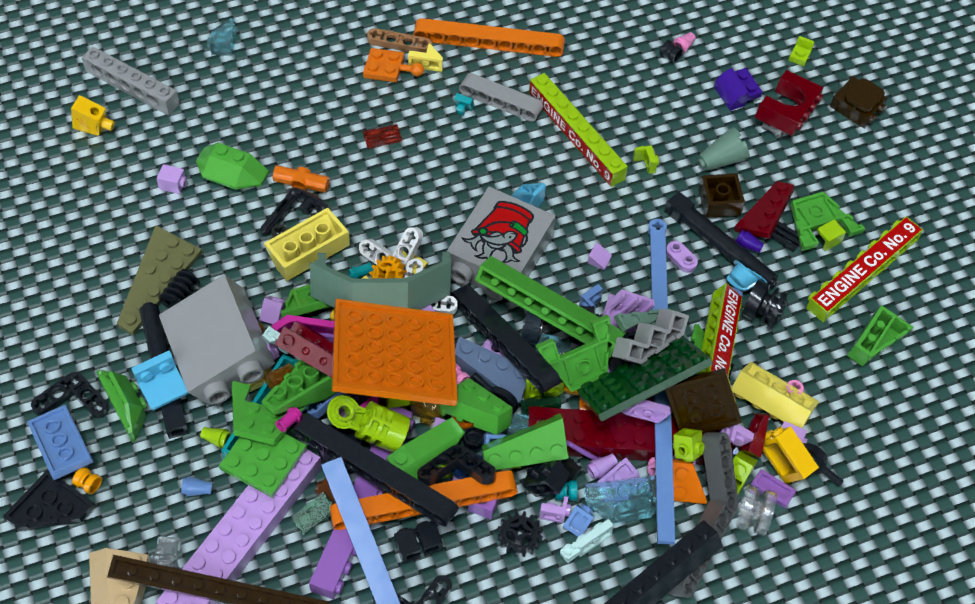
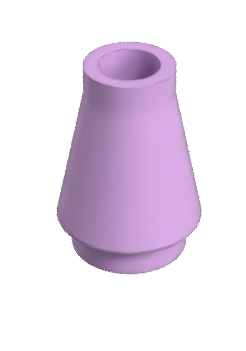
M611 453L608 456L589 461L586 469L592 479H601L610 469L618 464V461Z

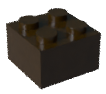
M737 173L701 176L698 190L706 218L742 214L745 200Z

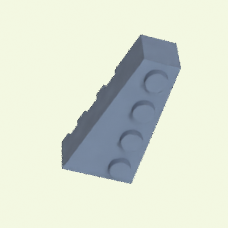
M459 336L455 342V362L461 367V371L466 372L470 376L477 372L492 387H502L511 392L516 397L518 403H520L525 389L526 377L506 357Z

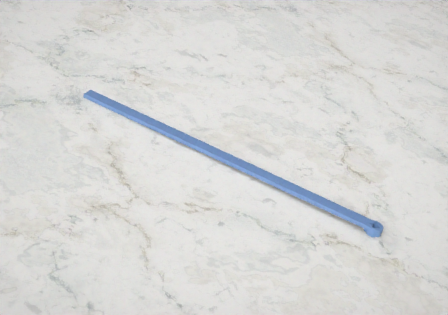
M661 219L651 220L648 226L651 255V298L654 299L655 303L652 310L668 309L667 224ZM666 390L655 394L654 402L669 406L671 411ZM670 414L660 423L654 422L657 544L674 545L675 519L672 424Z

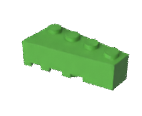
M561 413L545 421L537 422L528 428L520 429L516 433L482 445L484 460L493 465L496 470L568 459Z

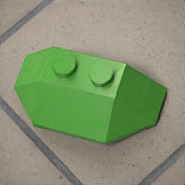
M218 142L203 148L196 159V165L202 178L235 190L253 186L259 187L269 174V170L250 153Z
M97 370L98 378L131 442H135L146 418L144 409L147 406L143 398H138L136 393L139 391L134 381L130 383L127 376L112 371Z

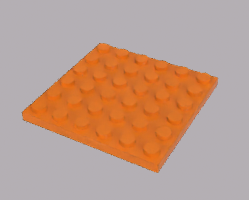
M336 299L334 304L332 391L456 406L458 400L453 314Z

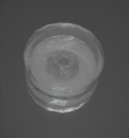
M748 484L740 501L736 528L747 531L754 520V534L766 536L774 513L777 492L766 489L762 493L760 501H758L759 487Z

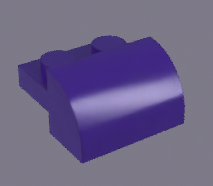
M730 68L723 72L714 83V88L730 111L744 107L747 101L762 97L763 93L747 68L737 71Z

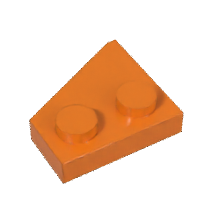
M673 459L674 501L707 504V498L693 462Z

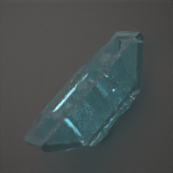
M656 474L583 484L586 505L604 519H609L612 523L651 518L656 509Z

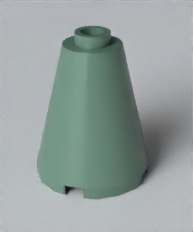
M734 127L728 129L700 153L697 160L700 168L708 171L747 160L750 154L746 142H742L739 138L742 136L740 132Z

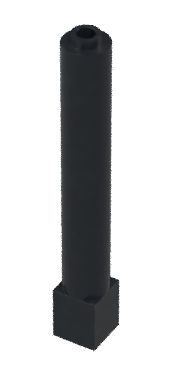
M680 191L667 200L664 212L680 225L682 223L686 224L732 263H734V260H737L746 268L760 275L770 284V289H773L778 284V275L696 210L695 203Z
M152 302L143 304L139 309L149 357L152 359L169 351L159 317V306ZM178 398L162 406L161 411L168 438L171 439L189 434L181 399Z

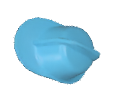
M734 260L735 267L727 276V281L733 287L742 291L753 288L758 279L766 282L764 278L746 268L737 260Z

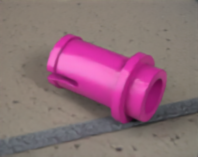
M296 407L289 408L287 413L275 422V425L281 432H285L292 424L301 419L302 413Z

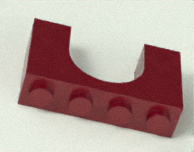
M786 70L780 77L775 92L792 99L798 105H786L766 95L759 104L755 118L793 136L797 130H801L804 121L807 122L810 114L816 109L817 104H820L824 95L821 93L824 87Z

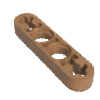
M376 28L370 29L367 32V41L373 46L406 52L419 51L426 53L428 44L432 45V41L425 37ZM394 38L395 41L389 42L387 39ZM405 41H410V42H412V44H411V45H405L404 42H405Z

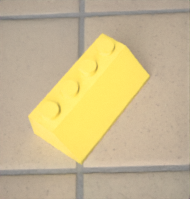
M326 208L264 243V246L276 269L288 281L309 269L310 263L318 260V253H326L327 259L348 247L350 239L349 231L330 209Z
M753 362L747 364L740 371L732 386V391L736 397L748 400L753 407L765 410L776 420L780 419L783 422L786 421L800 428L805 426L820 402L804 392H801V395L798 394L799 390L794 386L789 387L791 391L794 390L789 394L786 385H790Z

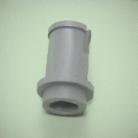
M767 123L762 125L763 128L774 133L776 137H782L785 133Z

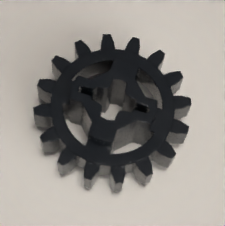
M515 511L513 517L507 514V520H501V526H498L497 532L499 534L497 540L501 541V548L507 547V554L514 551V557L518 553L525 557L527 551L533 554V547L539 548V542H542L543 538L540 535L543 532V528L539 527V520L533 521V514L526 517L525 511L522 515Z

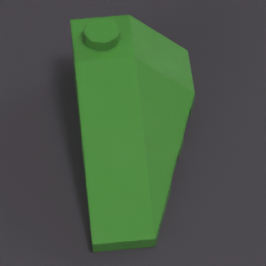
M299 360L294 365V369L284 376V380L265 396L262 404L276 415L286 412L289 408H299L325 400L336 392L332 391V378Z

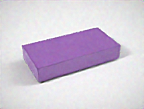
M760 469L750 485L752 489L785 509L797 491Z

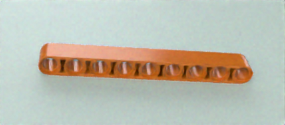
M424 18L416 20L413 33L415 36L429 38L432 43L552 57L563 55L565 44L564 36L556 33Z
M509 470L496 472V480L488 485L481 484L472 477L429 486L454 501L458 507L508 498L518 493L514 474ZM388 493L358 499L368 525L421 515V513ZM337 504L331 505L329 509L333 528L335 530L346 529Z

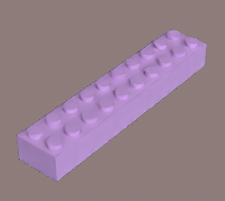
M307 449L273 498L248 485L182 570L235 581L321 470V458ZM164 591L156 601V604L219 603L170 591Z

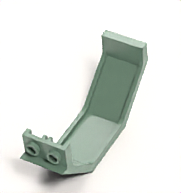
M442 252V262L407 278H351L326 266V253H318V260L310 263L311 297L333 308L336 299L421 310L450 295V252Z

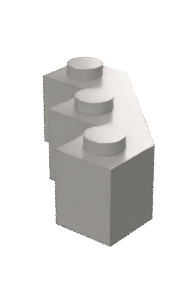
M660 308L655 325L638 323L634 340L617 337L612 357L638 364L644 363L648 360V357L654 353H659L669 346L670 342L684 335L689 315Z

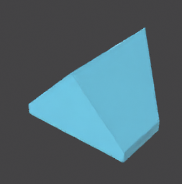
M545 183L522 184L511 196L538 208L544 202L546 185Z

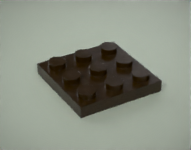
M725 368L688 377L665 389L679 431L683 428L701 430L704 433L742 423Z

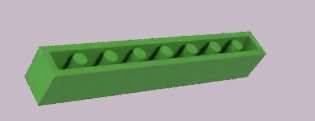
M492 256L480 265L475 281L585 344L595 340L590 321L599 318L598 316ZM609 324L608 333L610 338L607 351L609 352V358H611L617 337L624 338L626 332L622 333L619 328Z

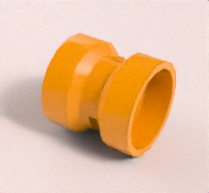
M86 467L80 468L72 479L73 485L78 488L82 487L84 492L89 495L94 494L102 483V477L98 474H92L90 469Z

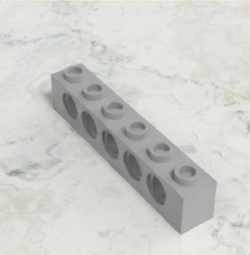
M92 47L81 57L87 73L168 116L180 105L176 90L95 47Z

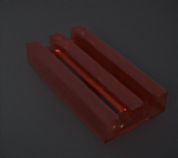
M397 124L363 131L367 149L402 142V136Z

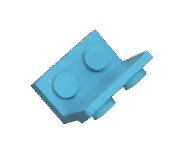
M170 351L131 368L135 380L151 410L160 408L188 394Z

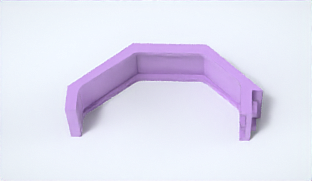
M621 289L616 295L609 294L602 316L608 315L610 317V324L619 328L614 319L615 315L619 313L647 312L655 306L654 299ZM638 325L634 326L633 328L625 332L628 333L636 331ZM643 400L625 409L622 413L660 423L671 414L669 406Z

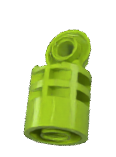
M346 395L333 398L327 408L328 419L334 426L341 429H352L355 431L356 438L363 439L391 453L401 447L410 426V418L403 414L380 406L373 401H370L363 408L353 398ZM339 408L345 411V418L340 416Z

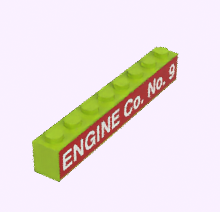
M545 73L530 79L529 94L543 103V110L609 186L613 187L624 181L628 166Z
M904 217L901 221L897 220L889 231L885 230L881 234L878 241L873 240L866 251L862 250L854 261L850 260L845 265L843 271H837L830 282H824L818 292L814 291L808 297L809 302L806 309L824 323L917 242L923 229L908 217Z
M727 283L712 293L701 351L711 358L713 365L696 373V375L725 368L729 377L742 296Z

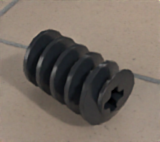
M181 269L172 278V281L168 283L167 287L163 289V293L159 294L158 299L169 309L184 300L185 296H190L191 292L189 290L194 291V285H199L200 281L192 272L187 269Z

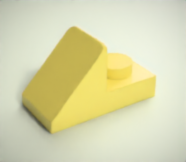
M430 43L426 53L409 51L408 65L421 63L425 70L442 72L443 57Z

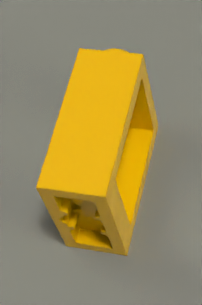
M781 426L774 431L771 429L766 432L763 452L785 484L803 480L819 468L791 426L787 428H782Z

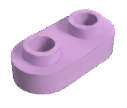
M672 241L668 243L666 256L681 271L686 273L693 272L697 267V258L681 242Z

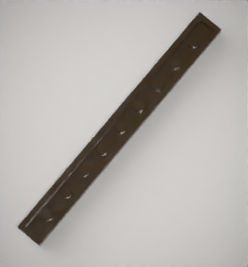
M118 555L112 556L107 575L109 579L226 604H330L329 601Z

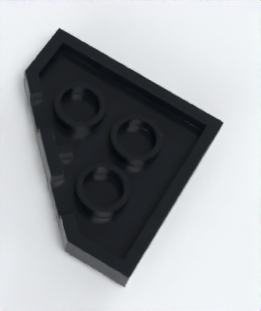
M46 470L3 515V518L19 531L82 522L94 509L95 504L60 478L53 480L49 470Z

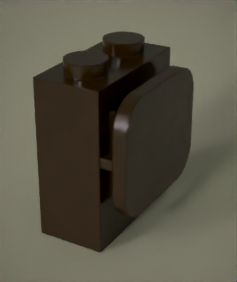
M852 76L833 96L830 107L865 129L868 124L872 125L878 114L881 115L885 111L887 97L884 96V90L867 79L858 80Z

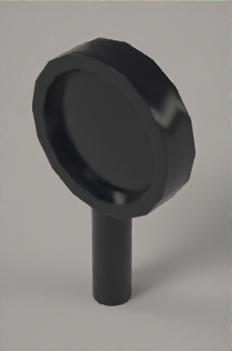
M477 372L471 376V379L513 407L512 415L516 412L519 403L511 392L502 387H492Z
M803 443L819 467L812 474L821 472L838 487L841 486L844 480L826 467L828 462L826 453L814 444Z

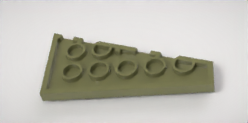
M155 225L117 321L118 328L134 336L142 327L139 313L140 307L148 302L159 306L161 304L158 299L159 294L163 293V289L167 287L179 270H189L202 255V249Z

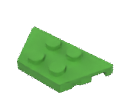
M309 284L290 291L289 298L285 302L286 308L281 310V316L283 318L286 315L298 316L309 314L315 310L330 308L331 306L311 297Z

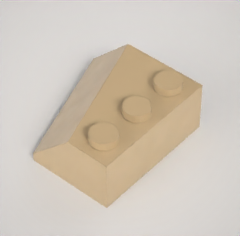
M110 548L89 553L91 604H141L146 586L109 579L107 575L113 555L152 563L148 554Z

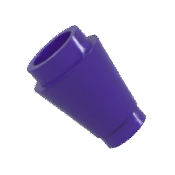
M741 230L736 239V242L742 247L757 253L761 251L764 245L749 231Z

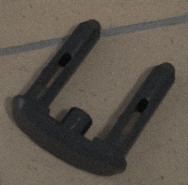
M296 187L287 189L288 194L261 226L260 233L263 236L271 233L272 228L280 222L296 201L301 203L299 209L305 214H308L312 207L318 210L315 214L326 208L330 209V207L311 192Z

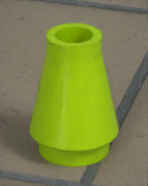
M203 427L200 437L222 449L232 433L228 429Z

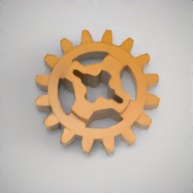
M391 255L388 257L382 256V260L377 259V265H372L374 270L369 272L372 278H404L403 275L407 273L406 270H403L405 264L401 263V259Z

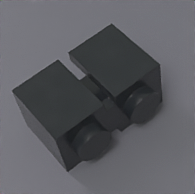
M422 521L414 529L402 528L397 533H394V543L402 564L421 558L419 544L424 556L440 552L443 549V542L434 521Z

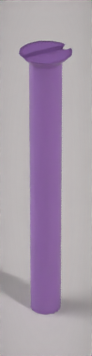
M566 441L568 447L592 460L601 458L570 441Z

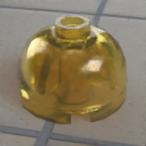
M410 401L411 411L416 417L420 418L421 423L431 425L435 418L444 419L445 417L442 415L439 404Z

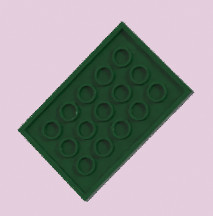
M682 336L670 342L669 346L659 353H654L648 357V360L642 364L634 362L624 363L610 373L601 374L599 379L594 382L588 381L583 383L581 388L577 390V393L602 422L712 366L711 358Z

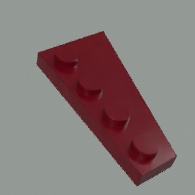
M776 181L734 226L735 232L740 233L741 230L749 231L754 236L770 239L794 192V184Z

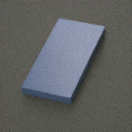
M66 404L27 421L53 480L93 463Z

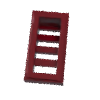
M757 413L754 415L748 428L749 431L754 433L753 441L739 448L740 451L751 457L761 458L769 420L768 415Z

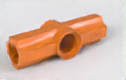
M277 165L274 168L272 177L273 181L289 184L293 188L310 189L323 193L328 191L330 177L311 173L305 167L292 169Z

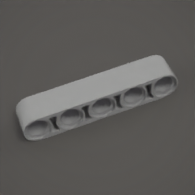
M468 73L459 86V90L463 95L527 121L534 122L543 109V103L540 100L473 73Z

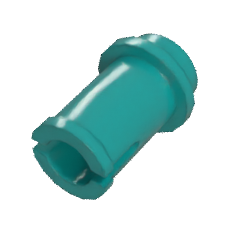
M370 262L357 267L351 266V269H348L349 276L355 279L369 275V272L373 271Z

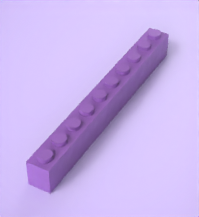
M400 407L389 408L410 418L408 432H412L415 426L413 412ZM406 435V438H405V440H404V442H403V444H402L401 446H403L404 444L407 443V441H408L407 435ZM374 444L370 448L371 452L385 460L387 456L392 454ZM359 475L353 485L358 499L385 493L384 490ZM333 529L309 582L311 592L333 600L337 593L340 594L342 592L345 574L349 575L353 565L351 562L353 556H357L347 529Z

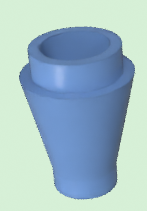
M188 476V478H183L181 494H185L186 497L211 494L212 482Z

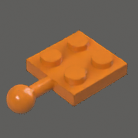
M371 48L363 71V78L397 82L400 71L411 72L414 76L419 77L424 73V66L421 63H414L413 65L403 64L404 52Z

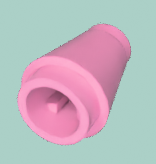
M692 32L675 38L674 45L683 48V53H685L696 37Z

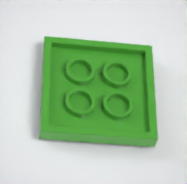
M284 434L275 445L239 437L220 463L219 469L273 498L307 450V445L287 434Z

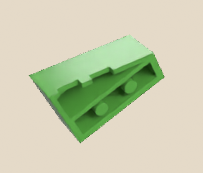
M881 305L871 316L847 353V356L861 366H864L904 338L914 327Z
M470 378L457 385L458 401L456 406L439 404L440 415H452L459 422L465 420L474 423V427L495 435L511 426L513 407Z

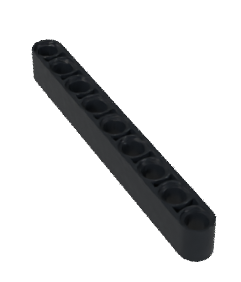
M469 284L450 293L457 300L458 309L541 393L561 383L557 371Z
M305 413L292 429L294 435L333 460L342 457L346 468L441 526L446 527L459 510L457 504L451 499L308 413Z

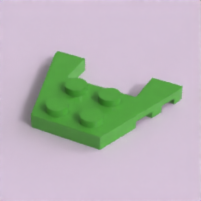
M824 192L792 200L790 206L802 251L817 247L819 242L812 231L834 219L842 225L849 237L861 234L865 230L862 224L858 225L854 222V217L840 210V206Z
M608 315L590 321L595 336L594 341L562 355L558 354L555 341L552 338L535 345L544 359L557 371L560 379L571 392L580 389L583 383L588 381L594 382L599 379L601 374L608 372L609 352L607 347L610 338L608 333L610 317Z
M233 381V435L275 445L289 430L288 428L285 432H281L275 425V422L283 417L287 411L274 415L264 405L246 401L251 385ZM309 405L299 407L298 409L302 413L309 408Z

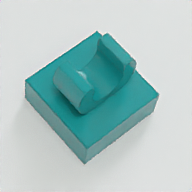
M456 93L454 101L457 106V114L464 116L466 109L473 110L475 105L473 98Z

